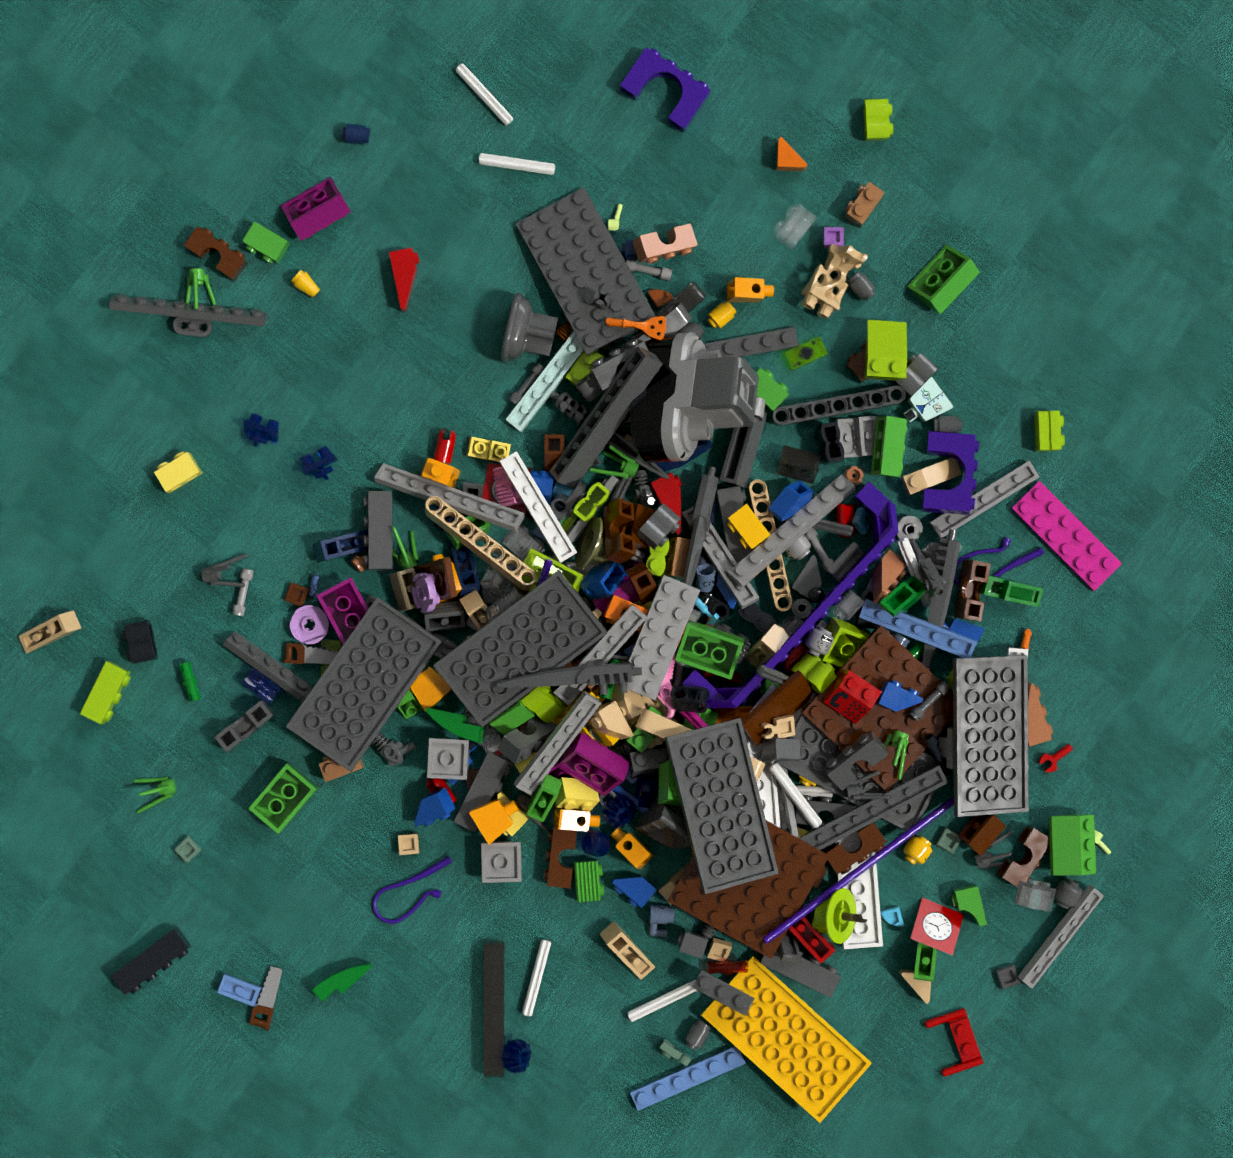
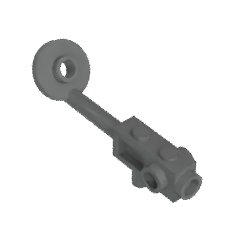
M903 516L897 522L899 531L897 537L899 539L904 537L909 539L919 563L918 572L923 579L925 591H929L932 597H941L945 593V578L943 575H939L930 558L925 559L916 543V540L922 534V523L914 516ZM911 526L912 531L908 533L907 528Z

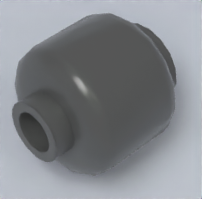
M1071 878L1061 880L1053 893L1055 903L1066 909L1075 907L1082 895V889L1078 886L1079 882Z

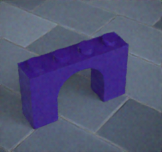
M646 47L621 83L620 90L634 100H637L652 79L665 76L675 80L681 88L682 97L669 116L668 122L684 133L709 97L711 90L708 89L709 86L701 80L698 82L693 79V75L687 70L681 71L678 69L677 64L672 60H665L660 57L661 54L653 48L650 50Z
M929 431L926 455L949 456L956 459L963 467L964 479L959 486L951 490L924 489L922 512L970 515V511L974 510L975 498H972V490L976 491V479H973V471L977 472L978 460H974V455L979 450V441H976V435Z

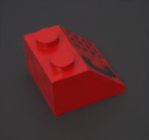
M844 669L823 703L856 724L873 707L882 691L852 671Z

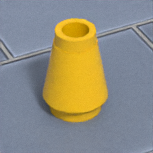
M302 270L291 280L294 287L312 298L320 291L308 273H304Z

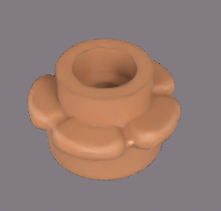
M851 466L844 473V477L855 485L860 484L864 476L863 471L858 469L857 466Z
M355 555V558L351 560L352 565L359 573L364 570L367 571V567L364 566V557L362 555Z

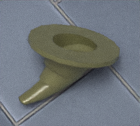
M593 517L580 536L576 548L577 553L575 554V564L578 568L583 569L591 560L597 561L600 565L610 562V560L606 559L605 538L602 535L603 522L600 517Z

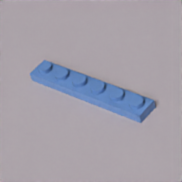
M867 598L859 615V618L963 658L972 656L977 643L974 639L904 612L893 617L879 603L875 605L873 600Z
M732 1046L630 1091V1094L639 1111L746 1063L741 1051L736 1046Z

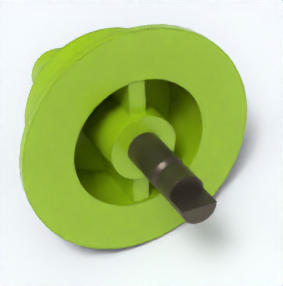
M842 888L836 890L830 898L815 908L812 926L821 934H828L832 942L842 944L851 936L855 922L866 923L867 919H863L861 914H856V903L852 893L848 889Z

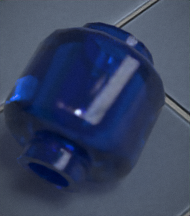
M590 830L583 836L581 846L586 854L603 857L609 851L610 839L606 833Z

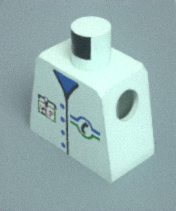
M931 377L908 400L911 408L903 414L909 422L919 417L924 423L953 408V405Z

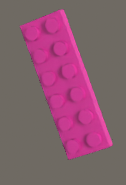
M1040 481L1011 508L1092 591H1095L1122 564Z

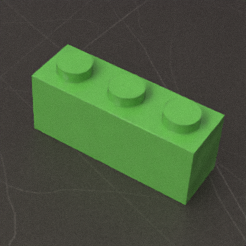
M891 416L877 417L871 475L890 478L901 477L907 419Z

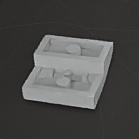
M877 416L835 420L840 429L839 441L844 448V458L873 456Z

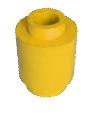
M726 301L725 303H720L708 314L709 319L707 321L714 329L716 327L721 329L734 318V314L737 312Z

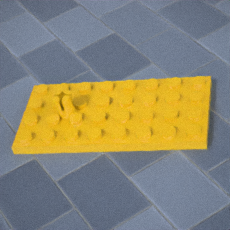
M753 956L729 983V985L755 998L747 1016L717 1000H714L701 1016L821 1123L872 1062Z

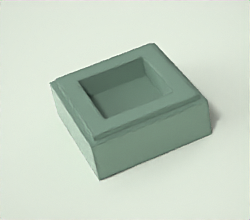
M945 827L936 845L954 854L961 839L958 837V834Z
M187 836L174 849L186 863H189L202 850L190 836Z

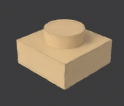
M418 833L398 835L399 855L420 853Z
M713 938L707 951V958L726 963L732 949V943Z

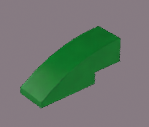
M989 574L988 583L982 584L979 593L1006 601L1039 607L1044 588Z
M912 576L906 582L903 581L880 601L879 605L891 616L895 617L923 597L926 592L923 583Z
M426 707V712L443 728L464 739L482 744L486 728L467 724L468 716Z
M371 962L362 963L342 969L321 981L312 991L322 1002L336 989L343 994L373 964Z

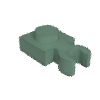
M663 1038L659 1044V1048L662 1049L660 1052L670 1059L672 1056L685 1066H688L691 1058Z

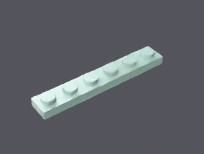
M575 332L570 335L506 418L520 432L526 428L584 352Z

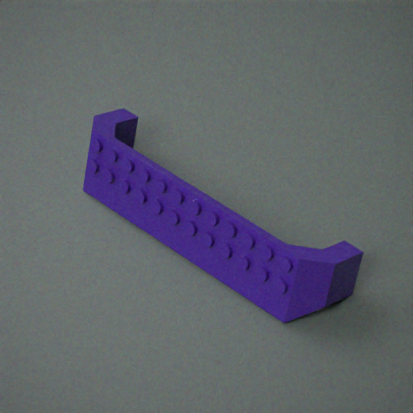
M870 482L866 483L852 499L872 516L873 545L828 592L823 601L816 605L811 614L789 635L790 637L776 654L763 664L764 666L776 670L774 667L778 663H782L789 656L788 652L791 648L795 649L801 643L803 635L809 634L814 629L815 622L822 620L829 612L827 609L831 605L835 606L842 598L841 594L844 591H849L856 583L854 580L862 576L869 569L867 566L875 562L882 555L881 551L884 548H888L896 540L894 537L899 533L896 507ZM694 669L681 684L687 687L707 688L710 691V696L706 701L707 708H737L749 699L747 696L752 691L755 692L762 685L761 681L764 678L755 672L742 687L714 688Z

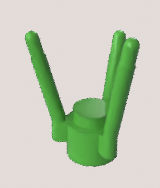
M201 268L190 269L189 276L187 277L185 304H189L191 287L193 286L194 309H198V287L203 286V282H205L212 305H216L209 283V276L204 275V269Z
M609 445V448L624 458V460L606 451H603V454L621 463L620 470L623 473L589 468L590 472L628 479L629 476L634 478L639 464L635 462V459Z
M393 527L392 530L402 555L398 556L392 547V555L396 559L398 566H401L403 570L417 566L416 560H419L416 552L414 532L410 531L412 554L410 551L406 553L397 529Z
M894 730L893 735L888 734L884 745L887 747L892 742L891 746L897 748L893 766L897 765L901 752L898 770V780H901L909 735Z
M168 776L163 778L134 779V783L161 782L158 784V788L140 792L139 796L157 792L160 795H164L138 809L137 813H141L168 798H172L173 794L177 793L174 779H169Z

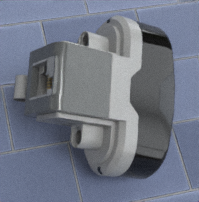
M694 332L665 334L662 340L651 338L645 342L648 351L654 353L663 364L645 390L630 403L632 440L639 457L644 462L687 461L696 449L698 440H710L712 438L713 429L750 427L754 422L763 421L765 400L757 397L759 376L745 359L741 357L722 358L719 350L706 351L705 345Z

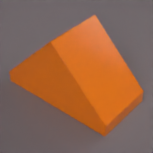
M780 137L777 142L776 170L805 171L808 164Z

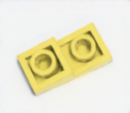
M470 437L467 456L499 462L509 456L511 444Z

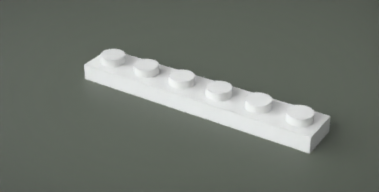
M517 451L499 461L559 563L576 554L577 551Z

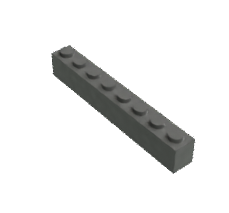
M639 346L636 347L551 468L550 472L557 482L575 488L579 481L582 480L621 422L626 418V415L631 410L630 403L648 387V384L663 363L654 353Z

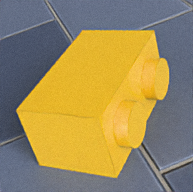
M747 504L727 518L729 521L727 526L733 533L737 531L741 537L739 541L745 549L749 547L752 550L770 536V533Z

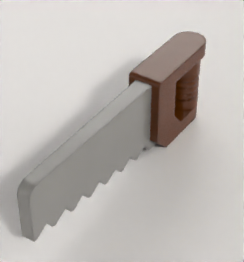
M285 643V660L282 663L330 664L339 651L318 649L312 646L307 647L303 644ZM293 647L297 650V660H292Z
M270 966L269 976L266 977L267 981L264 982L265 987L262 988L263 992L260 993V998H258L259 1003H256L253 1008L249 1022L250 1025L265 1028V1031H269L282 975V969ZM256 1014L268 1015L267 1021L255 1018Z

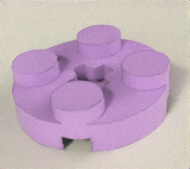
M427 573L416 574L412 581H416L415 587H412L414 603L417 608L422 609L420 612H432L436 604L440 603V596L435 588V577L433 574Z
M306 605L300 607L295 611L290 621L292 635L298 641L305 644H316L322 641L329 633V618L321 608ZM308 619L311 622H315L313 630L305 628Z

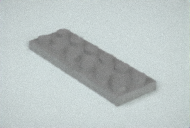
M662 576L646 615L647 618L643 622L627 661L631 663L632 668L642 667V675L633 676L634 682L627 683L628 690L656 700L700 593L699 589L668 576Z

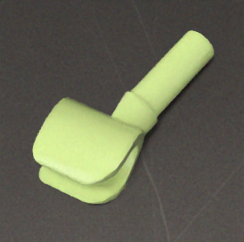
M618 204L615 219H608V230L616 231L619 229L622 204Z
M1095 830V843L1109 855L1111 851L1100 841L1103 834Z

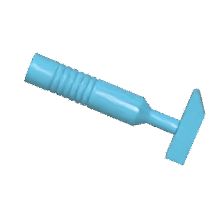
M697 597L695 606L710 618L707 625L714 624L720 616L717 613L712 616L708 611V607Z

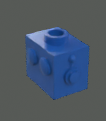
M531 470L532 478L548 505H551L554 485L553 475L551 472Z

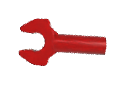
M1068 743L1053 755L1044 753L1039 758L1038 764L1049 760L1050 766L1044 772H1054L1057 770V761L1071 752L1073 748Z

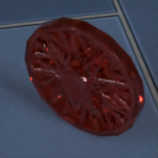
M805 643L796 647L787 657L784 670L788 674H793L791 669L806 653L812 655L808 652L809 648Z

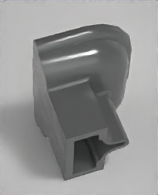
M519 292L514 295L502 342L501 360L504 364L509 363V361L519 360L523 353L550 358L556 334L555 331L559 321L556 317L534 313L530 301L523 298Z
M658 790L649 809L644 812L634 828L668 848L683 849L691 846L682 807L658 804Z

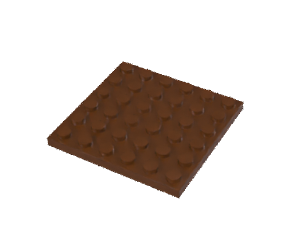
M879 625L835 673L836 679L822 694L817 693L801 713L841 751L845 747L851 746L862 734L870 730L883 744L888 734L893 735L894 730L908 734L909 742L906 748L903 775L926 749L922 739L923 736L933 733L937 737L953 719V693L950 690L945 696L941 695L917 722L909 715V712L921 703L897 712L875 703L856 724L823 703L844 669L852 671L879 690L883 681L890 682L891 679L902 684L901 688L905 690L911 688L919 692L918 696L924 698L923 701L936 690L935 686L941 681L885 628ZM892 742L886 747L888 755L875 766H872L865 760L855 762L867 775L880 771V774L871 779L886 792L898 780L901 757L900 752L897 765L893 766L897 748L891 746Z
M766 820L779 874L703 894L694 856H692L672 891L668 902L772 959L788 929L768 944L762 938L799 911L829 855Z

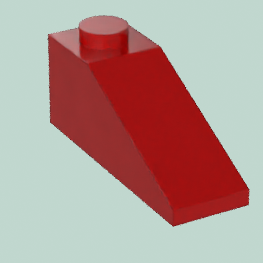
M412 247L389 252L402 312L407 311L417 273L416 264L420 263L418 253L414 252Z
M671 472L667 474L669 479L661 477L652 482L651 486L661 505L664 503L681 517V489L679 486L682 483L677 475L673 476ZM681 526L675 532L677 536L681 534Z

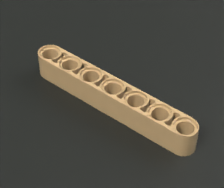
M757 479L752 481L748 487L753 513L761 523L764 521L770 523L771 530L769 533L771 535L776 531L773 514L768 511L771 505L765 482ZM760 484L763 488L762 493H754L752 486ZM758 503L766 504L767 510L765 513L757 511L756 506ZM781 554L775 559L780 564L778 570H772L768 565L766 573L774 607L778 611L784 612L791 608L792 598ZM776 578L783 580L784 586L782 589L774 587L773 582ZM784 597L787 599L788 605L786 608L778 606L779 598Z
M432 496L427 499L425 513L432 521L520 589L528 591L534 587L536 573L439 497ZM437 505L439 509L432 511L429 506ZM450 516L453 517L455 521H453L452 523H448L444 520V518ZM466 528L470 533L463 535L460 530ZM482 540L486 545L479 547L475 542ZM497 552L501 557L494 559L491 554ZM509 564L515 565L516 570L510 571L506 568V566ZM528 576L532 579V582L525 583L522 578Z
M643 708L635 726L663 740L668 736L691 731V729ZM751 757L756 782H758L765 763Z

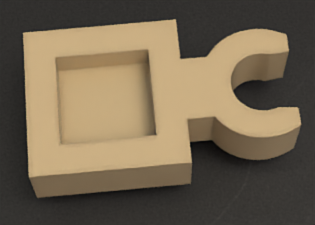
M792 715L773 718V724H761L762 728H768V732L762 734V737L770 739L773 736L774 738L781 739L795 735L794 716Z

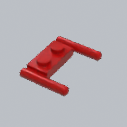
M965 1008L925 1021L924 1025L926 1028L946 1022L949 1023L962 1063L942 1069V1076L946 1077L984 1064Z

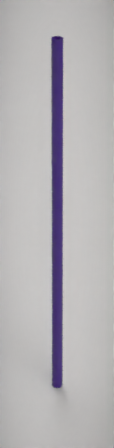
M954 796L762 938L766 944L771 942L830 898L836 890L845 887L954 805Z

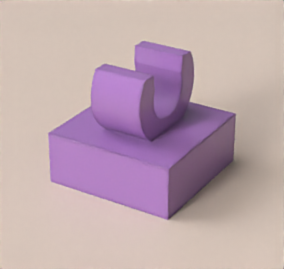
M824 227V248H829L830 244L844 246V227Z

